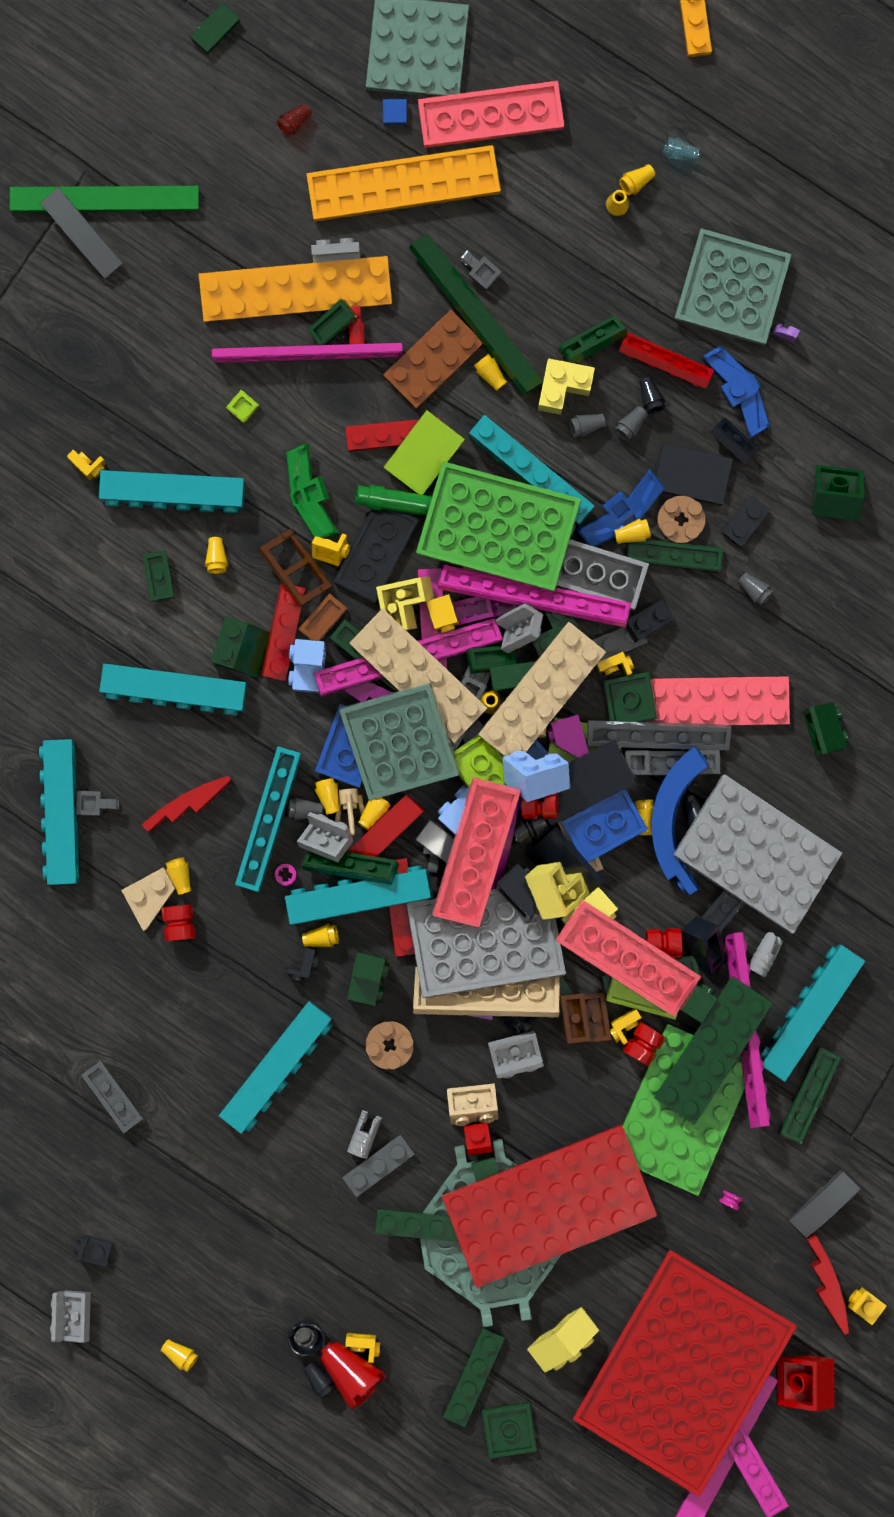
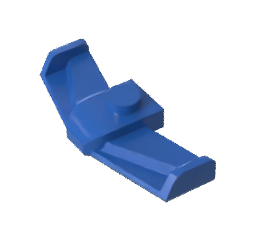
M718 347L702 357L703 361L714 369L726 382L720 389L730 406L734 408L740 404L749 438L751 439L770 428L759 391L760 384L755 376L748 373L723 347Z
M649 469L628 498L620 491L603 505L604 509L608 512L607 515L575 530L587 545L593 547L600 545L615 537L614 530L620 529L639 518L641 520L665 488Z

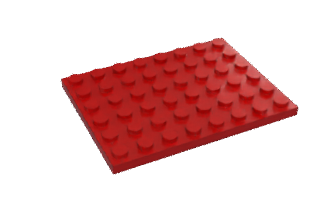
M669 1250L574 1415L573 1420L700 1497L797 1325L674 1251Z

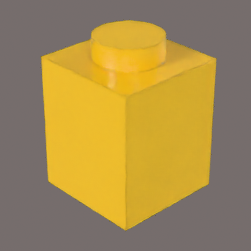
M449 594L426 602L436 631L441 630V633L450 632L455 629V625L459 624Z

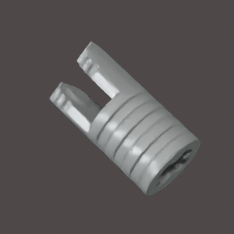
M773 932L767 933L750 960L749 966L751 971L766 978L783 944L779 936L776 937Z
M362 1110L347 1152L367 1159L382 1118L376 1116L372 1121L370 1131L366 1132L363 1128L368 1118V1112Z

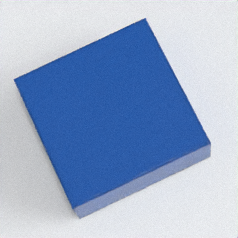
M383 99V125H407L406 99Z

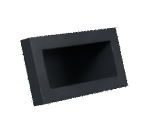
M517 864L496 883L495 888L529 922L534 915V897L528 887L525 876L531 871L527 867H521Z
M696 916L681 930L685 948L708 974L712 975L727 961L718 925Z

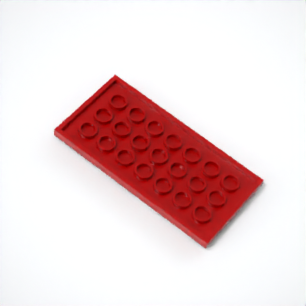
M621 1124L441 1195L476 1288L657 1216Z

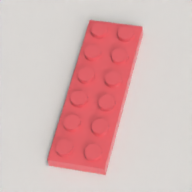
M558 81L418 99L424 148L564 130Z
M789 677L652 679L659 719L647 722L723 724L730 726L790 724Z
M475 777L472 778L432 912L433 916L480 927L521 792L520 789Z
M584 900L581 901L556 939L561 945L674 1017L701 978L700 975Z

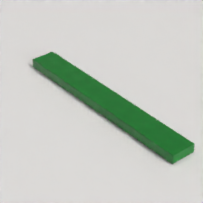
M199 186L59 187L80 212L199 211ZM10 187V212H47L41 202L58 187Z

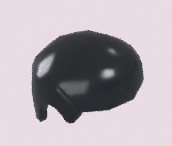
M300 1320L288 1332V1345L294 1353L300 1356H315L325 1346V1333L321 1326L313 1320Z

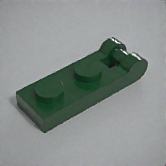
M616 315L562 343L559 347V352L563 357H567V362L580 364L582 359L627 336V330Z

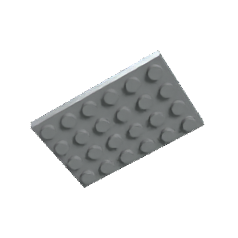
M724 774L717 782L673 856L788 933L794 934L842 855V852Z
M492 889L480 927L433 916L432 912L437 898L406 904L422 999L566 975L561 945L556 941L559 936L556 918L542 919L535 900L534 915L527 922L497 889Z

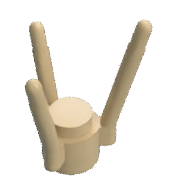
M344 789L339 791L340 812L336 813L335 822H340L343 806V810L348 811L350 834L353 836L355 834L353 809H357L358 804L362 815L365 808L362 795H358V789Z

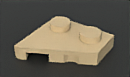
M165 867L121 891L142 930L145 931L176 888L169 878Z

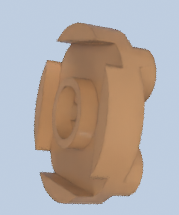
M676 496L668 499L660 508L657 516V525L668 541L687 544L696 539L703 531L705 513L701 504L693 498ZM680 514H684V517L688 519V522H684L683 526H679V523L674 519L679 517Z
M395 1021L383 1022L374 1026L369 1032L366 1039V1052L376 1066L383 1069H396L403 1066L410 1059L413 1053V1038L410 1031L401 1023ZM392 1038L395 1040L394 1045L396 1049H390L387 1052L384 1050L385 1045L383 1042L384 1040L390 1041Z

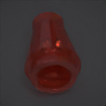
M302 103L300 106L280 115L277 125L286 136L295 135L306 119L312 115V111L307 104Z

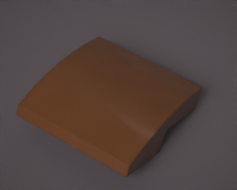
M604 993L559 996L566 1044H588L612 1040Z

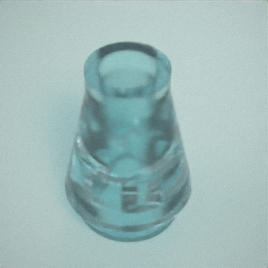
M676 136L673 138L668 137L664 145L663 155L668 156V159L696 162L700 148Z

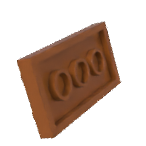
M450 310L383 374V377L417 410L484 344Z

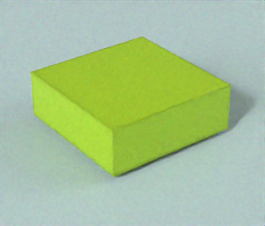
M240 390L226 406V409L245 424L260 406L245 392Z

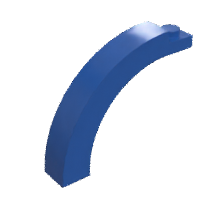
M697 746L685 753L666 775L658 791L652 816L653 844L661 869L668 880L677 876L678 880L676 882L679 888L684 893L687 891L689 895L700 889L685 863L674 857L673 854L678 847L675 835V820L681 798L691 782L701 772L710 767V764Z

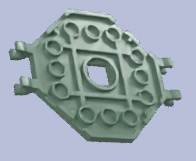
M493 1140L498 1171L501 1172L517 1166L505 1157L503 1140ZM464 1145L455 1146L457 1165L422 1213L448 1215L441 1195L476 1182L471 1163L476 1161L467 1162ZM420 1238L425 1269L481 1310L483 1327L493 1325L490 1308L519 1303L521 1320L531 1319L529 1300L561 1256L558 1255L476 1288L459 1242Z

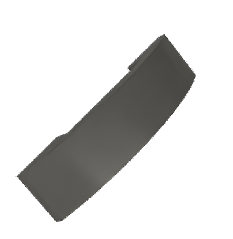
M700 750L710 764V767L699 775L720 774V750ZM625 751V760L633 775H667L674 764L688 751Z

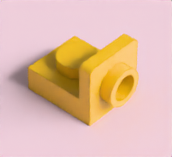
M72 450L67 455L69 461L89 480L93 477H99L101 470H105L106 462L101 456L90 466L89 464L92 461L83 452L78 455Z
M346 534L341 535L338 543L316 536L312 541V558L336 566L340 565L343 558H347L350 551Z
M623 652L602 660L595 665L599 674L605 672L606 675L618 671L619 665L622 666L625 676L632 675L631 670L634 669L629 655L625 657Z
M632 1009L610 1023L613 1027L610 1029V1033L616 1043L619 1041L623 1045L628 1043L621 1030L625 1028L628 1031L639 1024L637 1020L641 1016L637 1009Z
M863 1287L860 1290L856 1289L848 1300L850 1302L848 1307L871 1325L875 1323L886 1308L884 1303Z
M347 1333L346 1347H350L351 1351L364 1352L365 1348H369L368 1363H373L374 1357H379L380 1342H375L376 1335Z

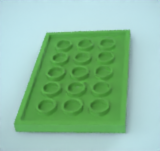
M443 461L416 554L555 592L581 504V498Z
M666 1024L662 1033L666 1040L660 1049H655L656 1057L645 1072L623 1123V1128L639 1170L699 1196L745 1089L741 1056L738 1057L694 1125L654 1098L694 1036Z

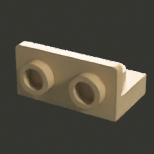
M495 1083L447 1089L450 1123L452 1125L466 1126L471 1122L491 1123L498 1119Z

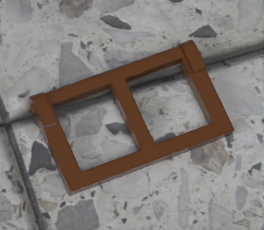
M292 529L287 530L258 549L300 607L333 587ZM289 539L303 559L283 571L270 553V550ZM308 564L322 585L302 596L288 576Z

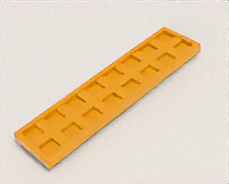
M493 145L307 173L314 222L500 194Z
M387 256L199 274L204 322L330 310L341 299L346 300L350 307L392 304Z

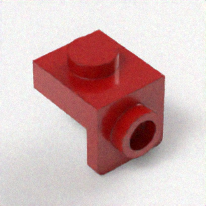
M488 1123L464 1126L468 1155L492 1152Z

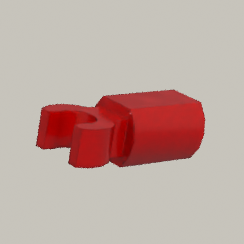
M351 306L358 319L349 326L350 344H365L364 323L361 322L360 306Z

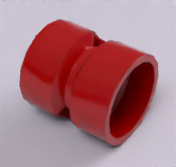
M558 793L529 802L522 798L523 819H537L539 815L543 819H557L559 811Z
M193 905L161 908L163 922L167 923V926L164 928L165 942L196 938L195 925L190 922L194 918Z
M667 928L664 933L660 929H646V941L672 958L682 959V935L680 928Z
M639 1022L633 1032L635 1038L628 1040L623 1051L650 1067L656 1057L655 1049L662 1047L666 1037Z

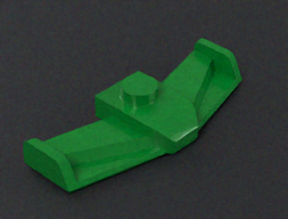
M303 444L286 452L291 492L290 498L293 507L297 509L313 537L328 539L339 534V531L335 528L321 503L329 500V496L322 477L312 479L309 454L310 444Z

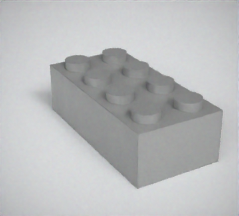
M570 539L556 588L631 603L630 612L633 613L649 563Z

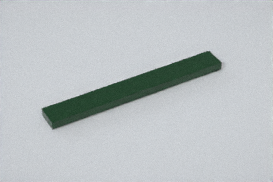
M427 234L411 243L408 248L521 393L526 395L543 383L542 379L432 238Z

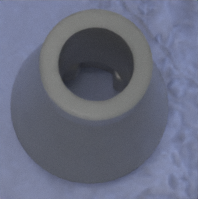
M637 406L631 413L616 423L615 433L627 442L630 439H634L648 413L642 407Z
M602 413L596 415H575L574 418L569 419V427L572 436L581 439L600 428L606 427V421Z
M748 572L738 581V584L742 586L752 601L760 606H763L774 593L770 589V585L751 576Z
M297 797L288 799L287 818H293V821L308 819L307 815L309 812L317 815L322 814V803H315Z

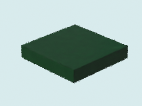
M651 672L603 681L610 721L647 722L659 719Z
M530 1402L482 1409L489 1459L537 1452Z

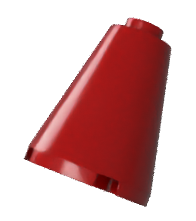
M329 1342L321 1350L323 1355L320 1359L351 1410H354L355 1405L359 1407L377 1390L375 1384L378 1381L383 1383L387 1377L383 1371L368 1363V1361L339 1342L335 1344Z

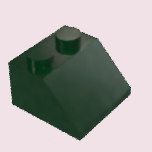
M816 465L812 494V516L837 518L845 521H860L865 500L863 470Z
M225 616L210 662L258 679L264 662L270 632Z
M834 702L809 707L803 711L816 757L847 748L848 736L846 730L841 729L839 720H842L841 712L838 706L835 707Z

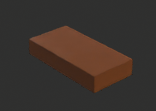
M329 593L298 630L312 641H321L348 609Z

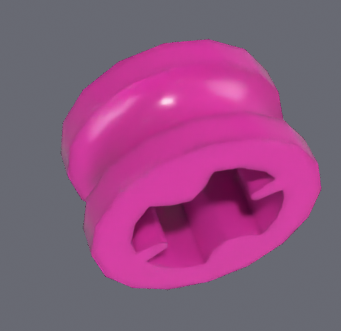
M282 864L275 871L277 882L283 886H289L296 880V871L289 864ZM284 868H288L289 873L293 874L291 879L288 878L289 881L284 882L279 873L280 871L284 872Z
M723 1190L724 1197L720 1198L719 1202L739 1210L738 1204L743 1202V1199Z

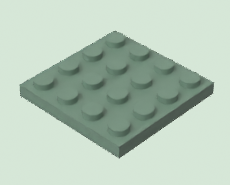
M375 0L366 90L430 97L460 94L469 5L427 0Z
M701 228L674 320L765 346L792 254Z
M431 682L346 706L339 710L369 800L460 775Z

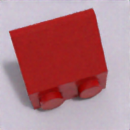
M820 1356L779 1357L777 1361L778 1405L816 1412L834 1408V1358Z

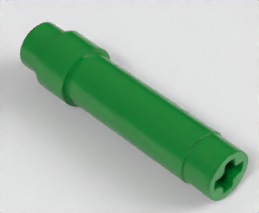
M358 485L355 494V504L364 505L368 509H386L427 516L432 496L390 490L376 485H369V487Z

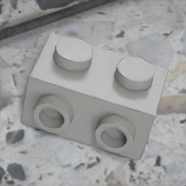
M354 238L340 239V243L330 244V240H316V245H311L313 263L360 259L359 242H354Z
M522 604L496 618L495 623L505 629L501 650L510 653L538 639L541 633L540 627L543 614L530 605Z
M309 812L307 818L310 824L297 840L298 846L339 862L353 842L349 827L343 822L332 821L322 814L317 815Z
M535 1030L488 1043L497 1078H510L515 1074L525 1071L532 1072L544 1066Z
M65 1290L53 1293L51 1301L52 1323L50 1326L52 1342H89L91 1292Z

